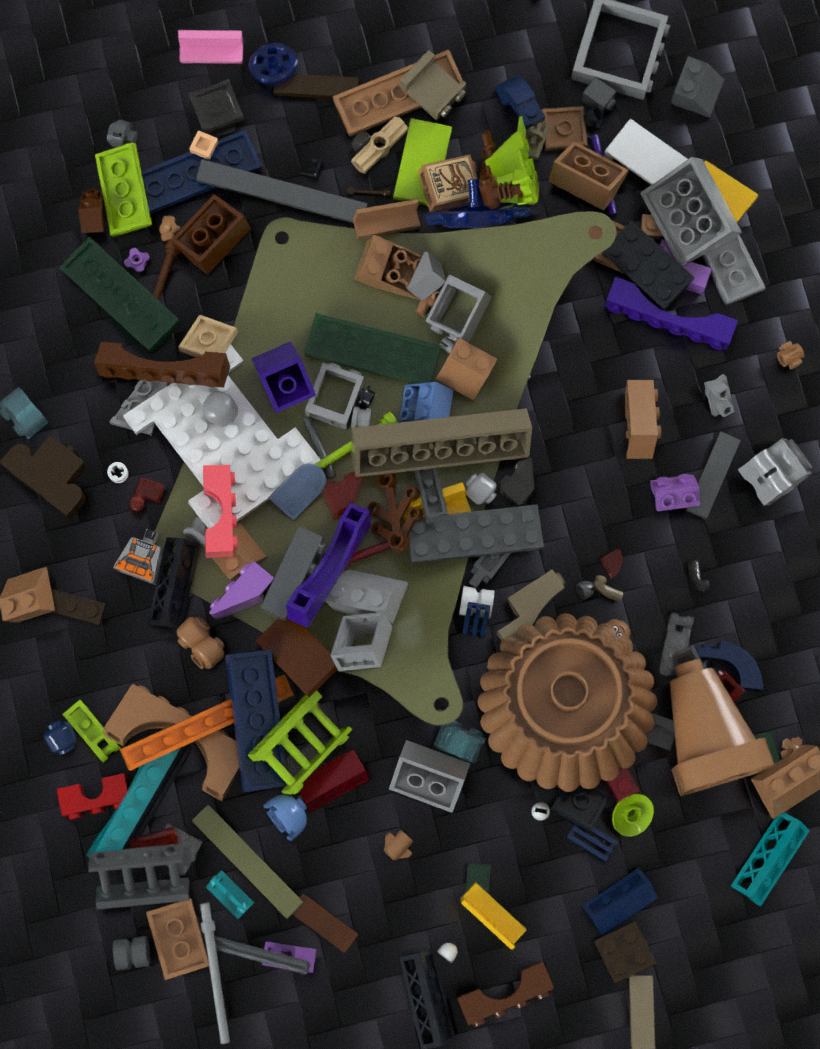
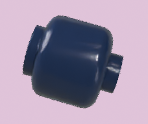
M58 719L47 725L48 729L43 736L53 753L62 755L75 748L78 738L69 722H60Z

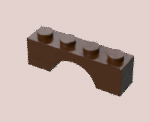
M541 961L520 970L518 987L511 995L505 998H490L479 989L457 997L467 1024H473L474 1027H477L487 1022L486 1017L493 1014L495 1018L508 1013L507 1008L515 1005L518 1009L530 1004L528 999L535 996L539 1000L551 995L549 990L554 989L546 967Z

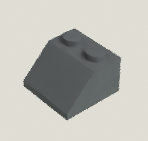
M688 56L670 104L710 118L724 79L708 63Z

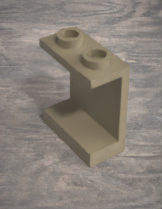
M428 50L400 79V88L433 118L438 120L441 116L445 117L451 111V105L455 101L460 102L466 94L467 83L463 81L459 84L434 62L435 55Z

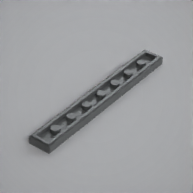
M203 159L201 160L196 178L197 182L353 223L356 210L367 208V203Z

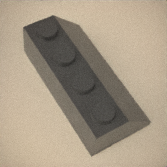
M298 526L262 603L261 609L265 615L288 621L286 604L295 589L303 584L316 569L315 560L317 556H322L326 547L323 536Z

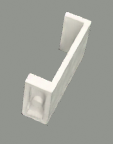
M632 119L626 123L604 153L605 158L611 161L616 159L651 185L688 160Z

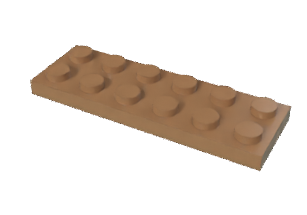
M446 50L435 55L434 62L461 84L463 80L450 51ZM416 63L333 96V101L349 137L390 121L394 116L399 117L422 108L400 88V79Z

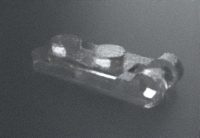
M671 612L659 674L677 677L674 668L676 664L671 656L674 652L688 647L694 617L686 616L685 618ZM676 624L684 626L683 632L675 631Z

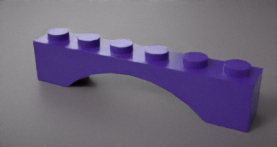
M618 277L614 278L604 306L613 313H624L633 320L649 322V325L655 328H666L674 335L688 336L694 342L708 343L717 350L727 349L738 322L736 319L719 313L697 318L670 314L652 304L641 293L635 283Z
M349 503L338 522L331 543L319 565L310 577L295 589L288 600L286 609L289 620L305 627L310 626L371 527L370 510Z

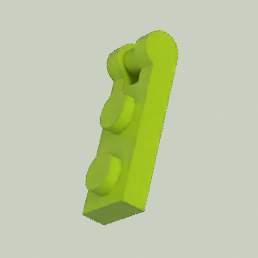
M81 700L63 713V716L103 763L109 759L108 756L113 751L117 752L121 748L118 743L104 736V727ZM105 739L108 745L101 749L98 744Z

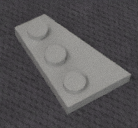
M140 380L129 398L123 402L118 413L112 417L110 424L132 430L123 415L167 387L169 383ZM152 424L141 433L153 435L156 424Z

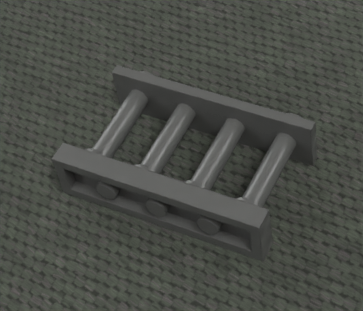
M183 844L91 852L89 872L98 871L101 886H97L96 892L97 909L189 901V878H180L178 864L183 863ZM168 865L171 879L157 881L154 866ZM145 867L148 882L134 883L131 868ZM122 869L125 884L111 885L108 870Z

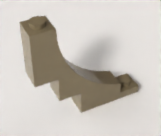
M552 569L508 597L507 603L517 616V619L497 632L501 641L509 636L516 637V632L521 625H533L545 606L563 592L565 581L558 572L555 574Z

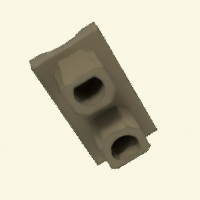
M540 122L526 129L525 139L527 138L530 151H528L529 159L538 160L550 128L549 123Z

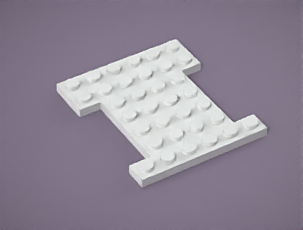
M230 344L225 352L230 364L229 373L243 364V359ZM227 376L224 388L171 383L123 415L125 421L136 435L155 423L202 486L203 465H230V472H235V485H231V493L236 494V507H232V515H236L237 522L270 500L268 497L299 466L307 463L315 464L320 461V458L296 427L277 439L229 376ZM216 392L229 394L238 407V416L234 422L224 427L216 423H210L202 412L203 402L208 395ZM204 490L188 500L189 505L207 529L213 527L220 520L222 510L219 503L213 497L204 494Z

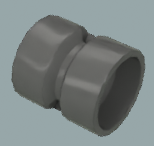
M147 936L135 937L131 942L127 939L113 941V957L116 970L130 969L132 964L136 968L150 966V949Z

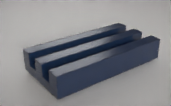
M468 602L463 634L467 635V631L472 632L471 636L481 633L480 637H485L490 605ZM475 608L474 623L471 626L469 625L471 610ZM485 610L482 627H477L480 611Z
M574 824L566 838L606 862L617 841L594 827L591 832L609 842L610 845L608 847L580 830L578 825ZM574 833H578L606 851L605 854L600 853L574 837Z

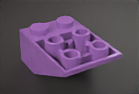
M255 561L251 565L249 563L246 564L240 571L241 576L236 582L234 580L231 581L225 589V595L221 599L218 597L211 604L210 608L212 610L209 613L218 621L262 603L274 577Z

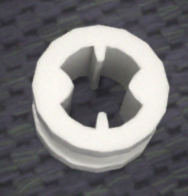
M121 462L112 463L107 471L112 482L119 484L126 481L129 474L128 469ZM118 468L119 470H124V472H121L122 476L119 478L116 475L112 476V473H115L114 469Z

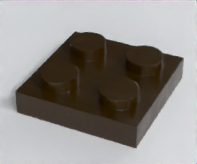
M636 922L594 941L614 984H618L656 965V961Z

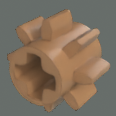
M788 341L779 347L780 351L777 352V358L783 367L789 365V368L793 369L802 363L801 359L804 358V351L798 343L792 344L791 341Z

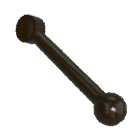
M352 186L346 189L349 196L354 194H372L389 197L391 194L388 189L383 191L354 189Z

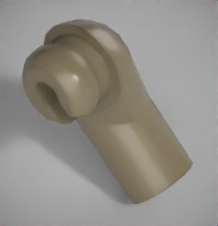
M597 575L595 581H593L594 589L603 596L620 602L623 592L605 585L607 582L606 577Z

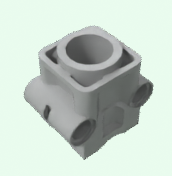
M782 438L768 449L758 453L748 463L739 468L738 471L744 479L754 486L757 497L766 506L771 505L812 475L810 471L812 466L792 439Z

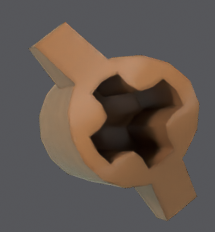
M399 830L394 836L388 832L385 835L384 852L393 860L408 858L412 852L407 848L413 843V840L402 830Z

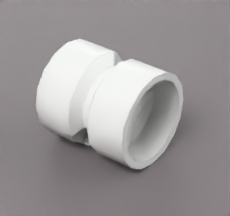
M464 586L459 615L466 616L468 602L490 605L488 617L490 619L494 591L482 589L478 593L476 588ZM472 608L470 616L476 612L475 608ZM485 610L480 611L479 618L484 617Z

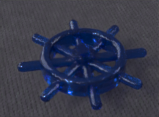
M480 178L467 180L469 200L466 202V205L444 208L440 212H426L423 218L429 226L441 224L449 228L476 229L508 223L514 217H529L531 210L525 204L513 205L510 203H500L499 207L488 209L483 202L479 187Z

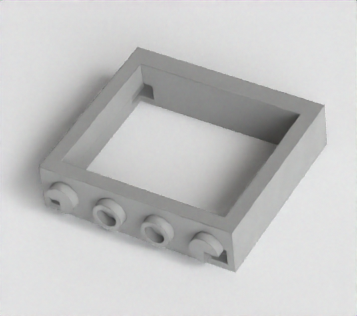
M594 0L571 79L590 84L597 77L616 92L643 100L645 93H650L653 81L650 80L651 74H656L659 62H656L655 59L657 55L661 56L664 43H661L662 36L667 37L670 27V25L666 24L668 16L613 0ZM600 11L658 27L642 84L584 67Z

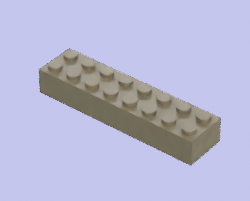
M526 408L352 428V462L355 477L528 458L530 454L532 425Z

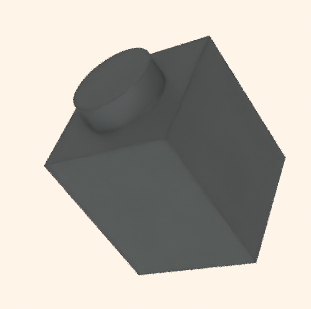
M595 77L583 92L581 102L590 108L597 107L601 114H603L606 110L610 111L614 106L616 91Z

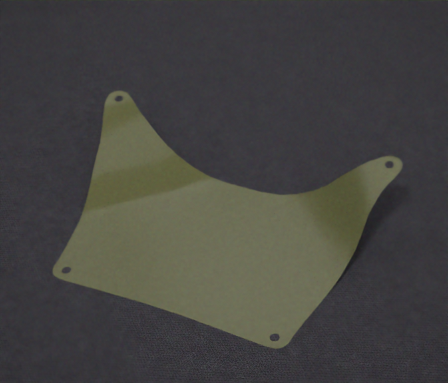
M594 211L574 212L508 226L442 233H392L379 236L422 256L424 252L430 253L441 262L446 280L451 275L492 296L469 344L497 358V361L474 401L453 391L449 417L508 411L518 408L556 303L572 276L585 264L609 248L615 241L617 233L615 224L607 215ZM279 218L267 225L258 246L234 324L238 333L231 343L243 359V364L228 373V376L277 439L296 427L317 454L303 422V419L307 418L305 409L309 399L276 413L251 358L291 341L302 360L313 387L322 363H335L341 366L343 370L349 371L351 369L360 372L361 376H364L362 389L366 390L369 385L371 386L370 389L376 393L371 405L368 407L372 409L370 426L380 423L379 420L389 411L395 416L397 422L399 421L405 385L429 382L440 383L435 379L449 353L439 348V344H444L442 339L445 336L449 337L450 334L443 331L441 335L430 329L432 325L427 323L426 319L432 307H429L425 317L415 313L420 299L417 300L372 288L353 279L366 242L371 237L358 239L355 228L305 222L292 218ZM593 226H599L603 231L601 238L597 240L589 236V230ZM283 231L288 234L289 240L286 244L282 245L276 242L275 236L278 232ZM456 290L440 323L461 333L477 299ZM327 373L315 405L344 415L356 383ZM362 406V408H360V409L365 410V409H367V407ZM311 418L327 455L352 441V418L347 430ZM352 451L332 463L336 473L334 478L328 479L325 470L322 469L326 476L324 489L294 521L280 510L275 503L268 500L237 522V524L241 523L266 554L267 558L258 565L275 578L298 526L323 536L326 547L322 556H317L314 564L318 566L331 543L338 522L349 503L367 509L371 502H377L382 505L383 509L389 512L386 490L380 487L377 482L379 475L355 477ZM500 461L437 468L441 487L443 489L462 482L464 484L475 472L477 474L483 472L494 481ZM185 462L182 465L155 532L159 533L155 545L163 550L166 537L187 539L183 531L185 528L191 527L195 518L198 517L189 505L188 500L202 492L203 486ZM414 471L393 473L397 477V485L394 488L398 506L404 497L407 487L412 486L418 489ZM466 495L471 512L483 511L485 509L486 502L477 505ZM370 514L371 526L374 522H380L386 526L387 530L393 532L391 523L379 516ZM404 518L401 520V526L405 523ZM370 527L355 552L387 541V539L373 534ZM173 543L172 547L173 553L175 552L177 544ZM200 546L190 593L212 604L218 597L221 599L225 595V589L230 581L212 558H206V550L204 546ZM409 546L400 553L388 549L354 562L350 567H347L350 570L408 583L394 623L391 624L393 628L382 665L376 668L342 672L359 676L383 689L412 714L433 725L452 723L461 714L463 699L448 659V629L468 558L411 564ZM171 566L167 570V576L171 573ZM324 601L310 626L305 628L331 653L343 616H351V614L334 611ZM262 603L232 614V616L262 633L277 620V618L264 614L261 609ZM375 633L355 636L352 647L371 645ZM439 697H445L449 701V706L444 711H437L434 708V702Z

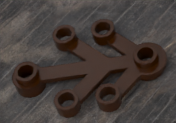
M393 473L380 474L377 482L380 487L386 490L389 512L383 509L382 505L377 502H371L367 510H370L371 515L379 516L391 523L393 532L387 530L386 526L380 522L372 524L371 532L386 538L390 548L400 553L409 546L410 538L408 534L415 521H420L423 517L421 509L411 507L408 511V518L403 526H401V520L411 501H416L420 493L418 489L412 486L407 487L404 497L398 506L394 488L397 485L396 475Z

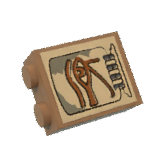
M470 154L422 165L418 175L430 212L476 202L482 196L476 175V163L472 161Z

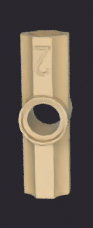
M394 116L380 132L372 135L370 142L351 160L359 172L365 174L380 158L387 156L389 149L408 131L404 121ZM383 143L385 146L379 148L375 144Z

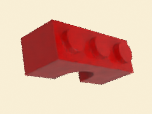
M122 773L101 778L103 791L95 799H88L85 796L83 785L81 784L57 789L62 816L69 817V820L82 818V813L91 811V814L94 815L105 812L106 807L113 806L114 809H117L129 789L127 774Z

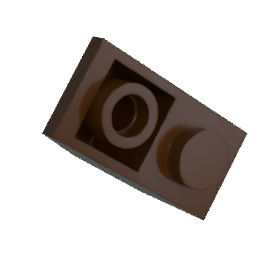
M88 189L82 192L78 208L82 233L104 232L105 208L102 191Z

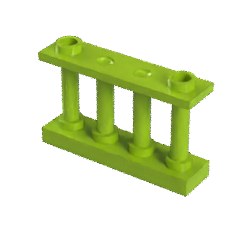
M317 690L310 697L305 695L248 754L253 762L266 761L287 783L281 791L283 794H296L304 786L302 784L303 781L337 745L341 746L348 740V734L352 730L350 726L338 729L318 707V701L322 698V695ZM307 712L312 713L332 734L333 737L325 745L303 723L304 719L302 717ZM292 728L297 729L317 750V754L310 761L288 739L287 733ZM277 744H281L302 767L295 777L273 756L272 749Z

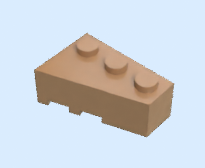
M627 380L625 389V417L628 427L626 439H628L629 445L626 459H653L656 441L661 438V426L657 425L660 410L659 407L655 406V402L658 401V389H654L653 380Z

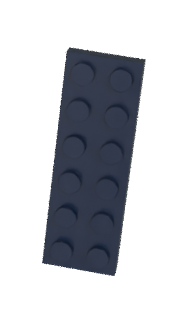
M246 130L218 140L210 160L188 152L141 171L149 213L153 214L217 188L216 186L196 181L202 159L251 173L261 170L262 166Z
M271 650L225 655L243 792L286 786L287 783L266 761L253 762L248 756L256 745L280 722ZM277 744L272 749V754L287 770L284 747L281 744Z

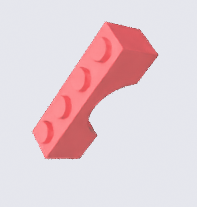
M203 465L204 494L213 497L219 503L222 510L220 520L213 527L205 530L206 558L233 557V550L238 549L237 536H233V528H237L236 515H232V507H236V494L231 493V485H235V472H230V465Z

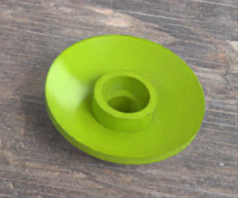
M634 793L622 799L616 805L612 815V823L616 831L627 837L642 833L652 821L654 814L653 804L648 797L639 793Z

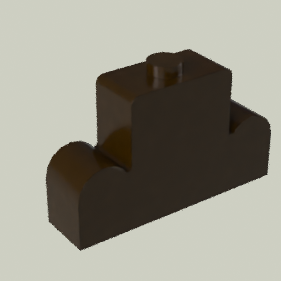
M49 436L35 454L26 445L16 444L0 461V464L70 520L85 502L84 493L73 483L86 469V465L81 458L75 455L77 451L68 443L64 446L54 437Z

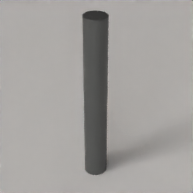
M311 417L303 419V422L320 460L328 455ZM332 464L324 468L328 479L336 476Z

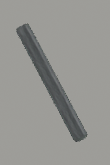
M214 936L216 950L302 974L309 972V961Z

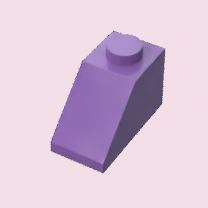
M265 942V950L309 961V972L313 973L316 949ZM262 963V965L277 967L270 964Z

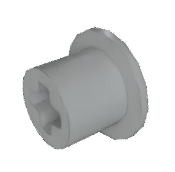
M196 517L192 526L185 528L183 534L188 540L203 546L205 544V530H207V527L199 517Z

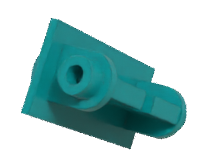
M222 870L206 886L237 919L254 903Z

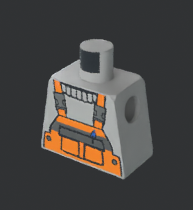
M146 529L142 540L134 537L130 538L113 568L121 573L156 585L164 551L161 547L155 545L159 533Z

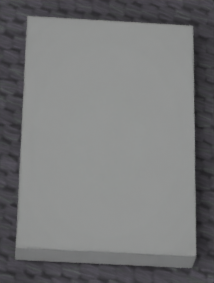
M740 234L726 244L701 256L706 267L712 268L710 275L725 306L765 290V285Z

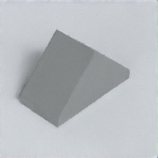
M424 252L407 290L420 300H425L444 285L446 279L441 262L430 253Z

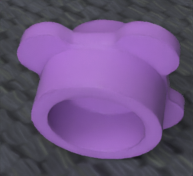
M132 248L124 264L128 268L131 267L137 272H142L146 266V261L149 260L148 253L139 252L137 248Z

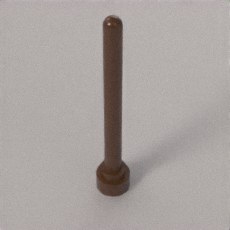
M167 240L164 248L166 250V257L137 333L139 338L146 336L174 258L181 254V251L171 240Z

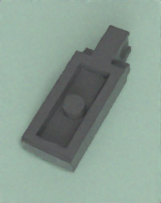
M511 553L480 556L473 565L471 573L474 576L468 585L477 589L482 581L487 584Z

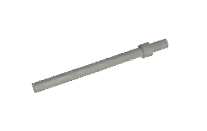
M207 902L200 904L203 921L201 922V930L205 934L221 1044L230 1042L214 938L215 922L211 918L210 904Z

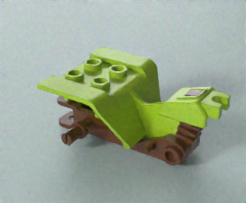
M519 117L517 132L501 145L497 151L494 149L496 144L492 141L490 131L482 132L484 150H482L481 154L483 160L479 187L484 205L488 209H494L500 206V202L517 203L518 205H533L537 203L540 184L533 159H529L528 151H530L527 138L525 139L526 129L523 117Z

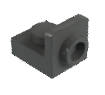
M694 646L676 651L671 656L676 666L700 659ZM702 659L701 662L705 669L708 661L707 659Z

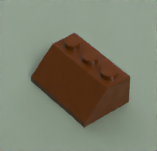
M214 194L171 241L195 266L208 275L251 228L244 215Z

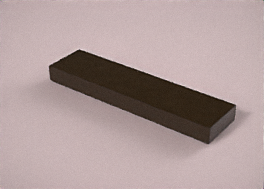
M275 73L273 93L275 96L333 99V96L359 86V78Z

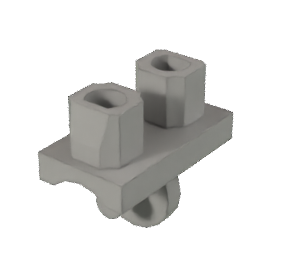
M722 374L716 380L705 382V395L708 397L712 415L715 417L721 414L725 417L732 414L734 407L727 377Z

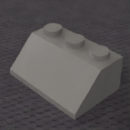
M348 569L340 575L325 601L334 611L351 615L385 612L390 623L393 624L408 583Z
M406 740L389 790L453 813L470 763Z

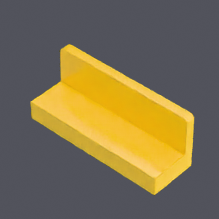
M463 482L442 489L448 514L471 512ZM420 496L416 501H411L403 516L404 521H406L409 509L417 507L423 511V517H425Z
M475 882L460 898L461 904L511 950L515 948L514 943L524 934L526 928L479 884Z

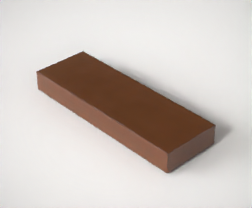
M303 893L300 899L304 903L293 915L342 952L346 953L358 936V933Z

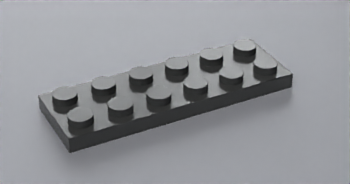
M538 505L448 514L449 520L428 524L425 517H422L420 521H415L408 534L410 538L411 564L540 550L544 548Z

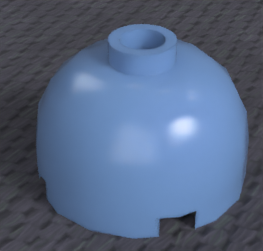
M282 794L275 796L264 804V808L270 809L266 813L281 833L286 831L289 834L286 837L288 840L292 841L304 830L307 824V816L304 810L307 807L300 798L295 800L290 795Z

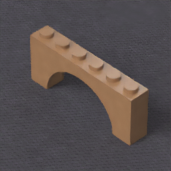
M132 684L105 725L104 736L124 746L130 738L142 731L155 728L165 729L192 716L184 708H176L170 705V702L164 697H156L150 694V691L144 686ZM219 729L193 742L201 750L207 765V775L203 782L202 791L222 801L239 774L240 766L237 742L228 737L225 731Z

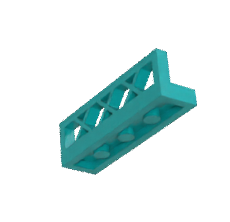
M782 813L774 818L731 884V887L746 895L751 901L761 907L810 830L801 821L786 813ZM783 819L791 822L786 830L779 832L778 826ZM776 839V846L773 849L767 850V843L770 840ZM764 858L763 866L755 869L754 863L756 860ZM751 877L752 883L747 890L740 886L745 878Z

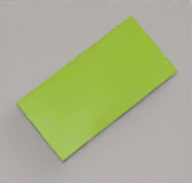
M411 118L393 199L401 201L418 199L419 204L428 206L418 171L422 165L446 159L452 126Z
M131 142L95 154L110 235L116 237L151 226L152 223L136 144Z

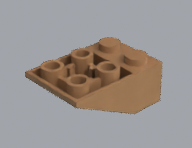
M373 235L366 242L353 279L372 288L418 300L419 298L407 290L422 255L377 235Z

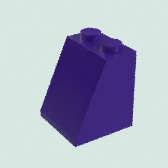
M291 341L251 358L276 413L316 396L302 360Z

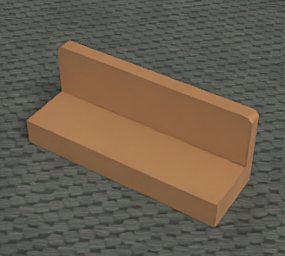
M418 199L356 210L353 223L357 238L364 239L373 235L380 236L419 229L420 222L416 211L419 205Z

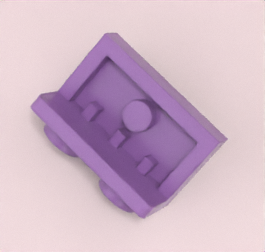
M681 474L678 477H659L657 480H650V487L655 497L657 511L700 505L699 484L694 475Z

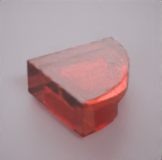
M619 548L600 559L601 564L611 579L617 575L622 565V553Z

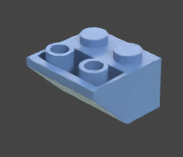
M437 382L405 385L398 423L449 417L454 390Z

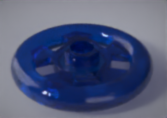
M279 42L260 46L249 59L251 75L257 81L264 84L282 83L288 80L298 67V56L294 49ZM277 51V54H269V52ZM288 55L290 60L284 62L282 57ZM259 58L264 59L263 64H257ZM284 67L286 70L283 73L279 74V72ZM265 69L269 74L264 75L262 71Z

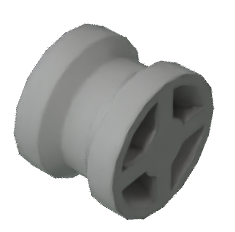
M354 406L351 428L370 426L372 409L367 408L363 410Z

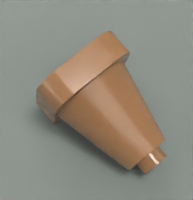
M701 659L685 662L674 667L678 678L670 681L678 764L672 769V773L680 796L741 779L772 767L774 762L766 739L755 738L713 668L704 669Z

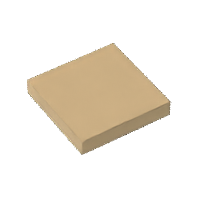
M199 315L178 348L180 352L196 358L204 355L205 351L225 353L236 337L238 330L236 327Z

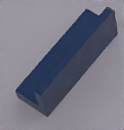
M638 868L583 904L582 907L594 922L598 932L604 935L655 901L658 897L651 882Z

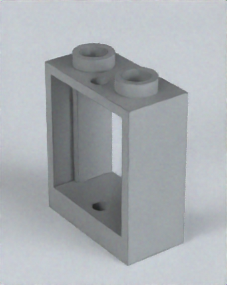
M449 275L426 322L432 325L431 330L441 335L444 331L450 334L448 338L455 342L460 338L469 343L492 296L477 287ZM456 290L477 299L461 333L440 323Z
M322 363L313 387L316 396L309 398L305 409L306 416L347 430L353 415L354 406H356L358 401V395L364 385V376H361L362 374L356 370H343L341 366L335 363ZM327 373L356 383L344 415L315 405Z
M385 612L343 616L330 655L338 671L381 667L393 628ZM375 633L371 645L352 647L355 636Z

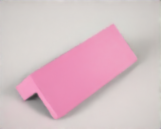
M178 30L181 63L241 64L243 62L242 31Z

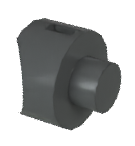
M118 120L110 124L107 141L114 148L131 142L136 143L138 132L132 130L131 122Z

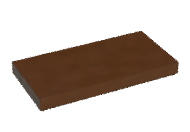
M277 619L256 640L264 650H271L272 659L308 697L337 670L330 656L331 653L303 625L289 619L287 622Z

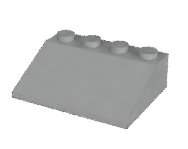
M689 158L640 193L673 256L682 266L726 244L742 233L703 159Z

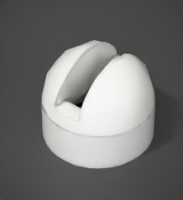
M544 802L536 803L531 810L532 816L539 821L545 820L550 814L549 806ZM536 808L547 810L546 814L540 812H535Z
M452 943L443 944L437 951L450 963L457 956V948Z

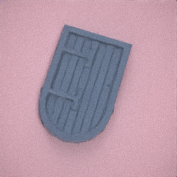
M303 464L293 471L268 498L294 521L324 489L326 484L325 473L316 464Z

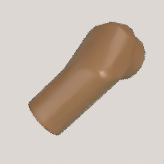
M436 290L425 300H420L415 313L425 317L429 307L434 305L440 291Z

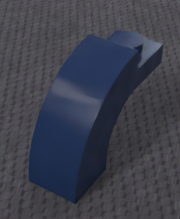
M514 76L496 85L495 91L505 107L511 105L518 117H523L526 129L545 121V115L535 100L533 90L523 78Z
M720 641L717 643V649H714L713 645L706 644L695 649L701 660L707 659V661H717L727 665L735 674L737 683L745 691L760 692L763 690L762 675L757 663L741 647L730 642Z

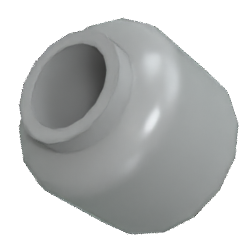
M483 472L479 474L473 473L464 483L466 487L465 494L477 505H481L484 502L489 504L497 495L494 492L497 487L496 483Z

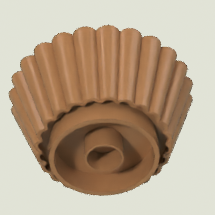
M565 613L558 616L556 620L543 616L536 621L535 626L531 624L521 625L516 632V637L509 636L503 639L500 645L501 652H496L489 657L488 667L490 671L485 672L480 679L484 692L478 697V707L484 712L480 720L481 727L485 732L490 733L489 746L493 751L501 752V761L504 766L511 769L517 768V772L523 780L533 781L536 779L538 784L544 789H552L558 785L563 791L571 792L577 789L579 785L586 789H593L599 784L600 779L604 781L614 780L619 774V768L625 769L633 765L636 758L635 752H640L647 746L648 739L645 733L650 732L655 725V718L651 711L657 706V698L650 691L654 685V678L650 672L644 670L646 666L645 658L641 653L632 651L633 644L628 637L617 636L615 628L610 624L597 625L596 621L590 616H583L576 620L571 614Z

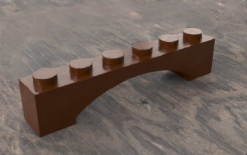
M101 342L94 361L99 376L107 378L118 377L128 380L160 381L169 384L181 383L190 386L202 385L211 388H224L230 369L226 353L205 351L204 355L189 360L160 362L137 357L125 351L122 344Z

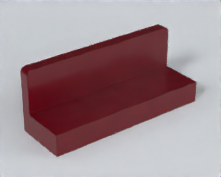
M351 750L313 771L303 781L302 784L304 786L299 793L311 813L367 782L370 778L356 752Z

